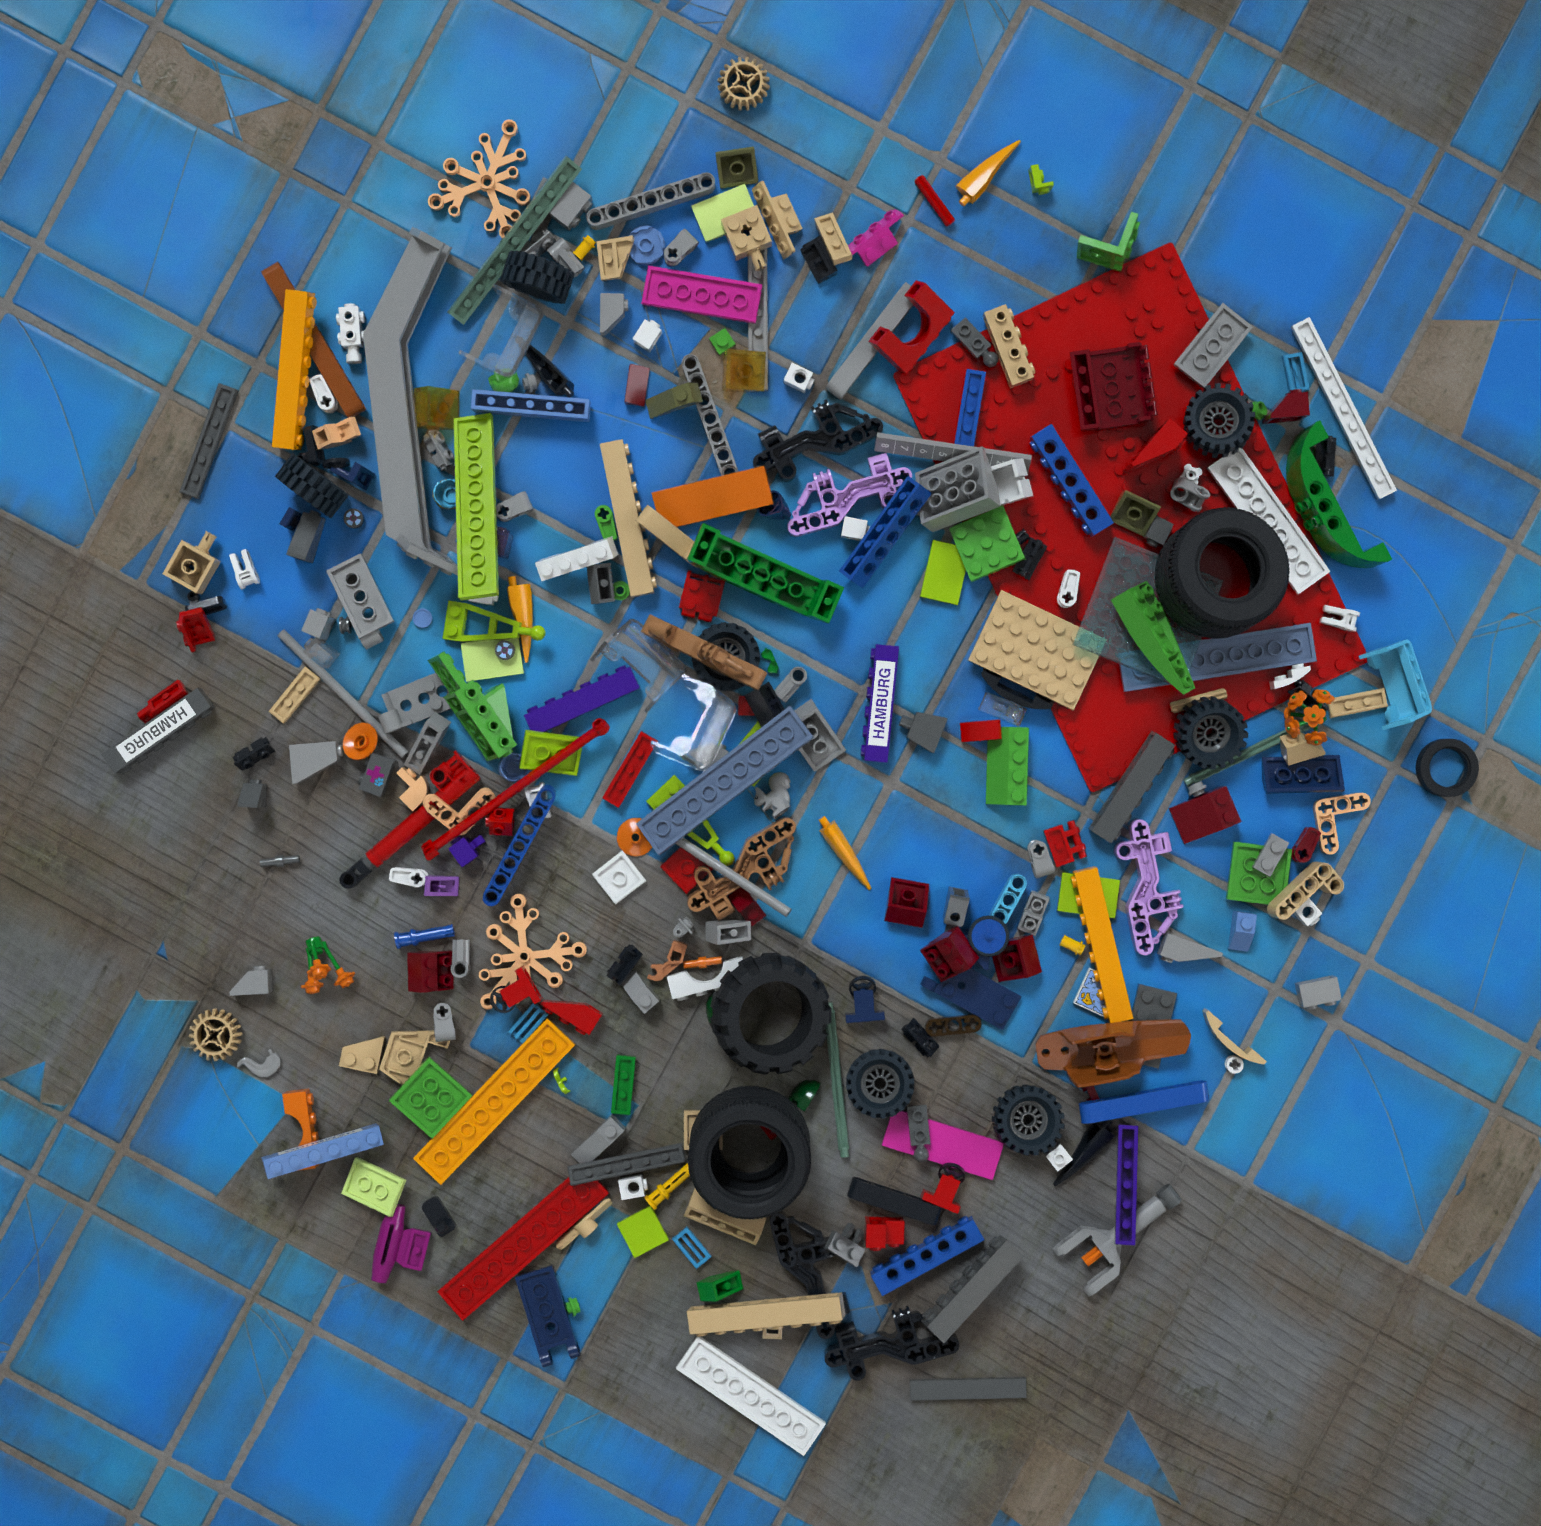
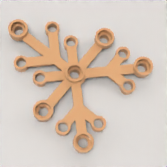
M510 119L502 124L504 134L496 153H494L491 146L490 136L487 133H482L479 136V142L484 147L490 162L488 171L485 168L484 158L480 151H474L471 154V159L476 164L480 175L459 166L454 158H447L444 161L443 168L448 175L458 174L476 183L460 188L449 183L447 179H441L438 182L439 189L442 192L449 191L451 193L443 196L435 193L428 198V205L434 211L441 210L444 204L453 201V204L448 208V212L452 217L456 218L461 213L460 206L466 195L479 190L487 192L493 209L488 220L484 223V228L489 233L496 230L495 223L498 218L501 226L499 234L502 239L505 236V232L509 231L512 227L507 223L505 216L509 217L512 222H516L517 219H513L512 215L518 213L520 216L521 213L519 210H512L500 205L495 190L514 198L517 204L521 206L529 204L531 196L526 189L514 190L499 183L509 178H518L519 171L515 166H510L506 171L496 174L499 167L514 161L522 162L527 157L525 150L522 148L503 157L511 137L515 136L518 132L516 122ZM513 127L514 130L513 132H507V128ZM483 137H488L486 143L481 141ZM519 152L524 153V156L522 158L517 157V154ZM475 155L481 156L479 160H474ZM450 165H455L453 171L449 170ZM511 170L516 171L514 176L509 174ZM486 180L491 181V184L489 186L484 185V182ZM442 183L448 184L446 188H441ZM522 195L527 197L525 201H520ZM434 201H440L439 206H434ZM453 208L458 209V212L456 214L451 213V210ZM489 223L494 225L492 229H487Z
M515 894L512 896L510 904L515 909L516 919L512 917L509 911H504L500 914V920L503 923H508L518 931L519 946L503 934V930L498 924H492L486 930L488 938L492 940L497 939L513 952L512 954L501 955L496 953L492 955V964L500 965L503 962H515L510 968L492 970L484 968L479 972V978L486 981L492 977L503 976L494 989L499 986H506L509 981L510 984L517 981L515 970L524 965L530 977L531 966L547 979L550 987L557 988L563 982L562 975L559 972H550L535 959L551 957L561 965L563 971H569L573 963L563 956L583 957L587 952V946L583 942H576L572 947L561 948L570 939L568 933L561 932L557 937V941L550 949L532 951L531 948L527 947L526 929L533 920L539 917V911L536 908H531L524 918L523 907H525L527 902L526 897L523 894ZM516 898L521 899V905L515 904ZM531 910L536 911V917L530 916ZM504 913H507L509 915V920L506 921L503 919L502 916ZM491 929L497 930L496 936L491 935ZM562 934L567 936L566 941L560 940ZM577 946L581 947L582 953H576L575 948ZM522 953H526L528 955V958L526 960H523L521 958ZM494 956L500 957L499 963L494 962ZM569 962L570 968H564L563 963ZM483 971L488 972L487 978L482 977ZM557 977L558 983L553 984L551 978ZM492 991L483 995L480 1000L481 1006L485 1009L493 1008L492 1005L485 1004V999H490ZM494 996L493 999H494V1003H495V1005H496L497 999H496V996Z

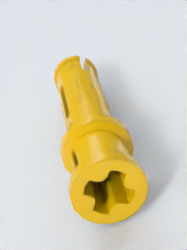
M688 1163L663 1185L658 1184L657 1189L650 1195L644 1196L647 1203L654 1210L657 1209V1206L663 1200L669 1199L670 1193L690 1177Z

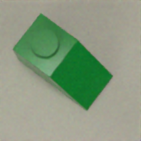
M739 1270L709 1276L696 1282L700 1301L716 1302L743 1289Z

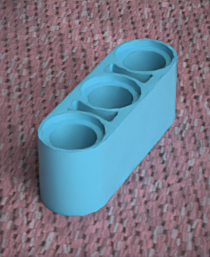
M1012 874L1008 878L989 916H994L996 912H1002L1004 915L1002 921L1005 924L1008 922L1027 886V880L1024 876ZM1017 877L1021 878L1022 885L1019 888H1014L1012 885L1013 880ZM1010 894L1013 897V901L1011 904L1005 905L1003 898Z

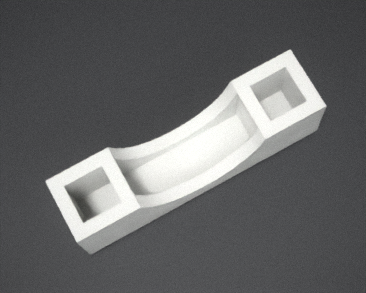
M611 536L565 553L543 558L535 564L541 581H545L612 559L618 555Z
M743 957L724 960L721 972L715 978L708 981L697 980L686 970L667 975L672 999L677 998V1001L689 999L688 995L695 993L696 996L708 994L707 990L715 989V992H717L722 984L719 982L728 970L732 972L739 966L738 962L743 960Z

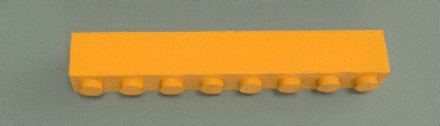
M285 289L272 447L301 450L304 444L303 427L306 424L304 414L308 403L306 392L310 382L308 377V370L311 366L310 348L313 346V338L311 336L315 325L313 314L317 304L315 293Z
M1092 866L1072 871L1073 876L1070 877L1072 887L1077 888L1078 895H1075L1077 907L1081 906L1083 913L1079 914L1082 926L1085 925L1087 933H1084L1086 944H1090L1091 952H1088L1090 962L1094 963L1096 968L1093 971L1095 982H1099L1101 988L1097 992L1100 1001L1104 1000L1105 1008H1102L1103 1017L1105 1020L1108 1019L1109 1023L1133 1019L1098 868Z

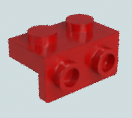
M202 607L179 612V621L176 622L179 632L183 633L184 644L186 647L189 646L191 652H196V645L215 641V634Z

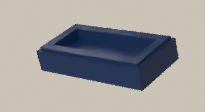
M289 507L279 524L295 531L302 514Z

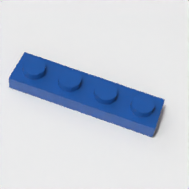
M966 369L954 444L974 447L986 376L984 371Z

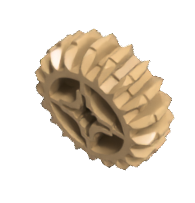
M738 57L737 63L731 59V66L725 64V70H720V75L722 76L718 78V83H720L718 90L722 91L720 97L725 98L726 104L731 102L732 109L736 104L740 111L742 106H746L748 111L751 104L756 108V101L762 104V97H767L765 90L770 88V85L766 84L770 81L769 77L766 76L767 70H762L763 65L761 63L755 66L756 59H753L751 63L749 62V57H746L745 61ZM741 70H747L752 73L747 75L744 74ZM735 73L737 80L728 88V80ZM740 78L742 81L747 82V89L743 85L740 86ZM759 80V88L752 94L751 86ZM743 93L746 97H738L734 94Z
M214 1008L212 1013L208 1009L205 1011V1015L200 1013L198 1015L199 1019L193 1020L196 1026H190L189 1029L194 1031V1033L189 1034L188 1037L194 1038L190 1045L196 1044L197 1047L194 1048V1052L200 1050L199 1057H203L206 1054V1060H210L212 1056L214 1061H218L219 1056L224 1060L226 1059V1054L232 1056V1050H238L236 1044H240L241 1040L237 1037L241 1036L242 1032H237V1029L241 1028V1025L235 1026L234 1023L238 1019L234 1018L231 1020V1012L225 1016L224 1009L220 1010L219 1013L217 1008ZM209 1020H219L223 1022L224 1025L218 1027L214 1023L211 1024ZM203 1026H205L204 1029L206 1031V1038L204 1040L202 1039ZM222 1030L218 1033L216 1038L209 1040L211 1037H213L214 1032ZM227 1030H229L230 1033L228 1044L226 1043L227 1040L225 1038V1032ZM209 1043H215L217 1046H220L222 1050H214L209 1048L207 1045Z

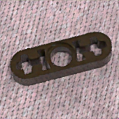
M974 1014L930 1018L925 1023V1030L930 1036L974 1033L981 1028V1020ZM971 1018L978 1022V1024L974 1025L973 1029L970 1025H964L965 1030H962L960 1019H964V1023L970 1022ZM951 1020H956L959 1024L955 1031L948 1029V1022ZM941 1021H945L944 1028L946 1032H942V1028H937L936 1032L928 1029L929 1026H932V1022H935L936 1025H942Z

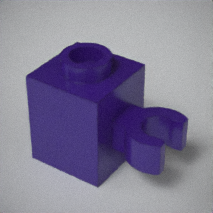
M479 835L470 842L467 837L461 839L459 836L450 842L452 846L448 849L460 866L465 867L480 856L476 848L483 844L485 839L482 835Z

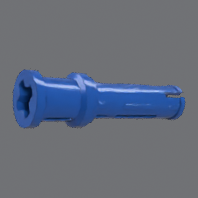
M453 924L419 931L411 929L410 932H394L397 949L408 945L417 946L420 942L455 937Z

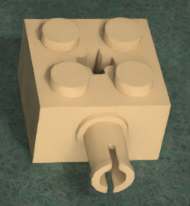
M755 205L721 219L722 228L735 260L750 256L755 271H760L759 263L762 269L766 268L767 265L761 251L771 247L772 240L758 206ZM743 231H750V235L746 236V234L743 233Z
M205 531L198 546L181 540L162 574L193 592L202 595L221 562L209 555L210 553L208 552L217 536ZM190 565L195 567L193 571L189 568Z

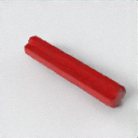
M924 175L915 179L917 187L945 226H950L955 221L952 214Z

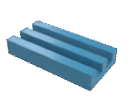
M1303 353L1283 355L1282 361L1289 393L1290 390H1294L1288 359L1291 362L1296 389H1301L1302 392L1309 391ZM1295 357H1298L1303 387H1300Z
M532 1003L508 1032L513 1034L523 1044L548 1016V1013L538 1004ZM533 1008H536L537 1011L530 1017V1019L524 1024V1026L518 1032H516L515 1029L518 1027V1025L525 1019V1017L531 1012ZM539 1013L543 1014L529 1032L522 1037L521 1034Z
M688 1226L672 1238L696 1269L712 1257ZM685 1233L689 1235V1237L703 1252V1254L705 1255L704 1258L693 1246V1244L689 1241V1239L684 1235ZM679 1238H682L700 1260L698 1263L679 1241Z

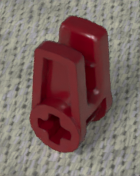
M1305 827L1292 847L1291 859L1298 863L1308 862L1312 857L1321 832L1312 827ZM1298 851H1302L1304 857H1300Z

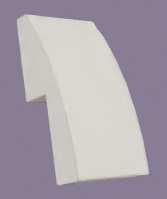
M1304 663L1292 665V669L1287 670L1288 678L1286 675L1274 677L1275 681L1269 682L1270 689L1281 688L1299 680L1311 670V667H1304Z

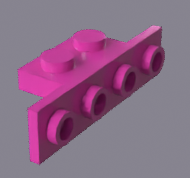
M896 209L890 210L879 222L871 224L866 232L857 235L853 242L848 245L852 256L857 252L864 265L868 267L897 245L898 242L889 227L904 216L903 213Z

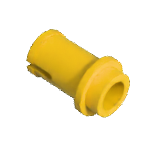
M588 235L583 237L584 240L572 252L581 261L592 248H595L596 242Z
M1066 935L1063 936L1059 946L1074 952V955L1078 954L1080 956L1086 945L1082 944V941L1078 942Z

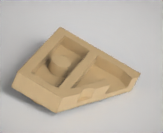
M634 236L596 241L602 281L622 278L635 240Z
M381 1036L344 1046L339 1066L377 1074L386 1037Z

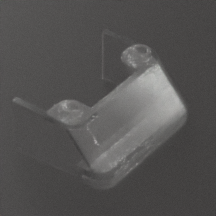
M493 283L492 288L495 293L512 301L509 307V314L518 323L501 356L496 353H489L483 360H480L462 350L459 351V355L462 359L490 373L509 378L517 372L544 315L538 305Z
M630 619L603 642L590 660L593 662L603 654L608 660L618 661L622 658L649 683L645 688V692L652 701L644 710L647 713L684 676L687 669L685 664L666 646L641 633L643 625L639 621Z
M683 674L682 680L685 687L696 691L697 700L706 705L691 739L679 736L673 740L670 747L653 740L650 744L657 754L699 771H705L712 766L736 714V705L730 698L711 685Z

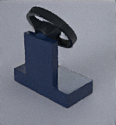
M331 458L322 462L324 468L331 469L330 471L365 491L375 476V473L357 462L354 463L350 472L343 469L350 466V460L347 458Z
M868 976L854 978L849 984V991L854 997L855 1013H845L846 1023L885 1020L884 1010H874L873 994L876 991L875 981ZM859 980H868V981H870V982L867 983V984H866V983H860L859 985H858V984H855V982H857V981H859Z

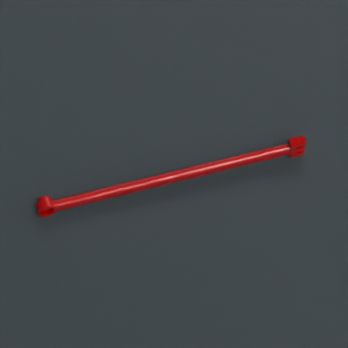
M601 718L594 720L592 729L438 839L426 841L421 846L426 860H432L439 855L438 850L595 737L605 735L610 729L609 724Z

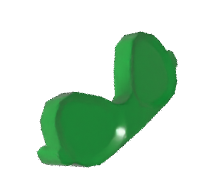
M765 648L761 656L771 661L767 669L768 672L776 674L779 670L778 664L772 651Z

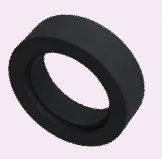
M1438 739L1430 742L1421 750L1416 760V775L1422 787L1431 794L1441 797H1455L1467 792L1474 785L1479 772V763L1475 752L1466 743L1457 739ZM1442 749L1456 751L1464 761L1465 770L1463 777L1458 783L1450 787L1437 784L1430 774V761Z

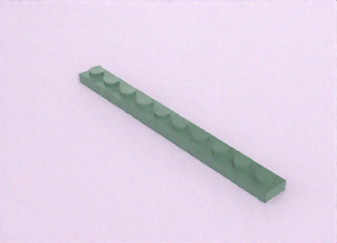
M567 156L563 158L447 311L463 325L501 277L508 253L514 250L520 252L582 170Z

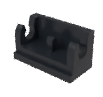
M820 236L802 246L803 248L800 251L818 284L837 275L838 270L833 265Z
M770 682L761 685L759 691L754 689L744 695L761 727L785 710Z

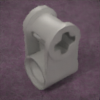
M686 229L679 232L664 250V260L669 266L678 265L699 244ZM669 253H676V258L673 256L669 258Z
M1179 477L1174 481L1170 492L1173 500L1195 512H1200L1203 502L1210 497V493L1206 488L1184 477Z
M526 491L520 492L497 504V518L507 522L534 510ZM502 508H505L506 510L509 509V511H507V516H504L503 514L499 515V513L502 512Z
M1039 840L1030 841L1027 851L1035 878L1055 873L1046 844ZM1036 845L1041 847L1039 853L1033 851Z
M439 1003L435 1006L433 1014L435 1041L456 1040L451 1008L446 1003ZM441 1010L445 1013L444 1017H441V1014H439Z

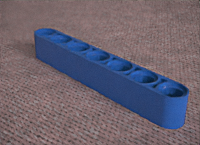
M544 785L539 789L485 888L483 901L486 905L495 906L499 903L550 810L556 796V790L551 785ZM549 791L552 797L544 799L541 793ZM534 808H540L543 811V814L541 816H536L533 814L532 810ZM525 825H531L534 831L531 833H527L524 831L523 827ZM522 842L525 847L519 850L515 848L514 843ZM511 858L515 861V865L508 866L505 860ZM498 875H503L506 878V881L504 883H500L497 881L496 877ZM494 892L496 893L497 898L490 899L488 898L487 893Z
M1201 1080L1089 1100L1078 1104L1081 1123L1089 1124L1209 1101L1207 1081Z

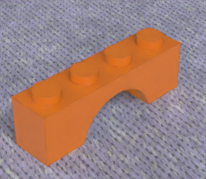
M309 1088L283 1093L285 1114L295 1117L302 1126L303 1137L298 1146L318 1141V1132H315L314 1128L316 1114L315 1112L312 1113L314 1097L310 1093ZM319 1164L301 1170L315 1169Z

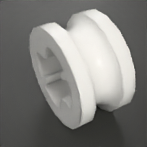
M1236 1055L1226 1058L1225 1068L1229 1072L1236 1074L1242 1071L1244 1063L1241 1058ZM1233 1059L1239 1063L1238 1067L1235 1066L1236 1069L1229 1066Z

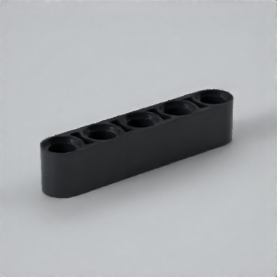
M852 1177L847 1197L931 1225H937L942 1207L922 1200L920 1197L858 1177Z

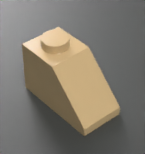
M1301 732L1297 738H1292L1290 734L1280 736L1281 754L1288 766L1325 755V750L1321 745L1308 744L1304 737L1305 734Z

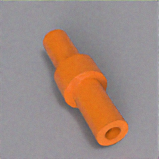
M704 956L698 957L696 960L683 961L684 969L699 967V969L708 968L710 965L722 964V956L711 958Z

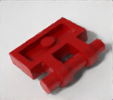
M1074 820L1067 822L1069 830L1064 831L1062 824L1043 830L1055 867L1074 862L1073 853L1076 852L1079 859L1087 857L1085 852L1086 846L1081 841L1080 829L1076 827ZM1072 836V839L1075 844V846L1071 848L1067 840V837Z

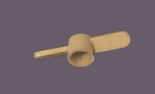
M605 1199L589 1214L582 1217L557 1241L556 1247L562 1250L579 1234L583 1238L591 1234L598 1226L594 1220L612 1205L611 1199Z

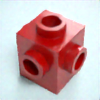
M496 808L490 815H486L485 825L489 827V835L513 836L515 825L514 809Z

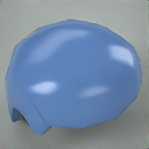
M512 752L507 757L501 758L498 764V771L505 780L517 782L526 775L528 770L519 768L521 754Z

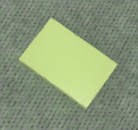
M743 184L696 203L691 208L704 240L708 243L725 236L721 219L754 205L746 185Z
M519 638L461 643L466 682L524 674ZM500 641H509L514 645L515 654L511 659L502 660L496 656L495 647Z
M355 1157L341 1194L392 1217L406 1179L359 1157Z

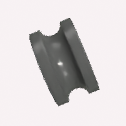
M348 616L346 619L339 617L341 634L348 632V634L352 633V624Z

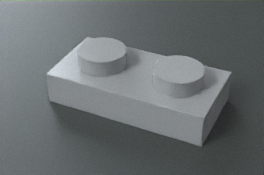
M1271 833L1252 867L1270 877L1289 842Z

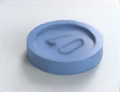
M421 608L414 612L413 622L416 626L426 628L432 623L433 617L429 610Z

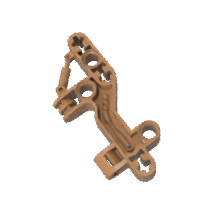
M649 614L640 631L678 653L682 652L759 691L767 675L766 671L731 655L725 649Z
M784 816L749 836L745 840L732 870L749 880L752 873H759L769 891L772 890L771 886H777L779 881L783 883L784 880L781 875L788 870L792 851L790 847L794 841L792 834L796 829L795 822L790 817ZM785 821L787 823H791L789 825V830H786L785 828L780 830V832L782 833V835L780 836L777 830L774 828L777 826L778 829H781L782 827H784L783 823ZM768 831L775 833V837L771 841L765 839V834ZM761 836V839L765 843V845L762 846V843L760 842L756 845V850H753L752 848L748 849L750 847V842H759L760 840L757 837ZM787 837L788 843L787 847L784 848L781 864L775 866L767 850ZM762 857L768 859V864L765 867L758 866V860ZM706 866L697 867L694 871V877L700 888L688 896V907L692 911L698 912L710 906L718 921L735 912L726 895L737 890L740 886L723 875L715 879L710 869ZM771 867L774 868L775 871L772 872V873H771L770 871L767 872V873H768L767 876H764V875L762 874V872H766V871L770 870ZM700 871L708 872L707 879L700 880L698 873ZM702 892H704L705 897H706V899H707L708 901L705 902L704 898L701 899V898H702V894H701ZM693 898H696L697 900L701 899L699 901V906H696V904L692 905Z

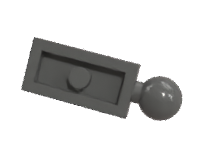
M966 317L951 329V333L976 360L982 356L983 363L987 367L997 365L998 355L995 352L988 351L991 348V344Z
M927 1105L906 1106L910 1146H917L913 1154L914 1158L918 1162H925L929 1157V1152L924 1145L930 1144Z

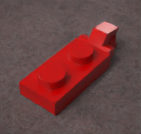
M177 680L148 700V705L137 713L139 719L146 724L188 695L184 684Z

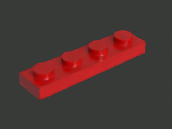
M642 731L640 732L602 797L604 800L618 808L621 806L658 740Z

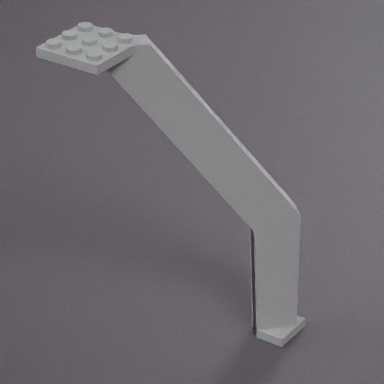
M412 227L409 232L412 238L363 333L386 535L397 541V546L401 547V550L406 552V555L413 559L418 557L426 565L433 568L436 566L441 569L440 571L451 576L452 573L458 575L457 564L448 555L433 549L430 543L408 343L452 248L425 232Z

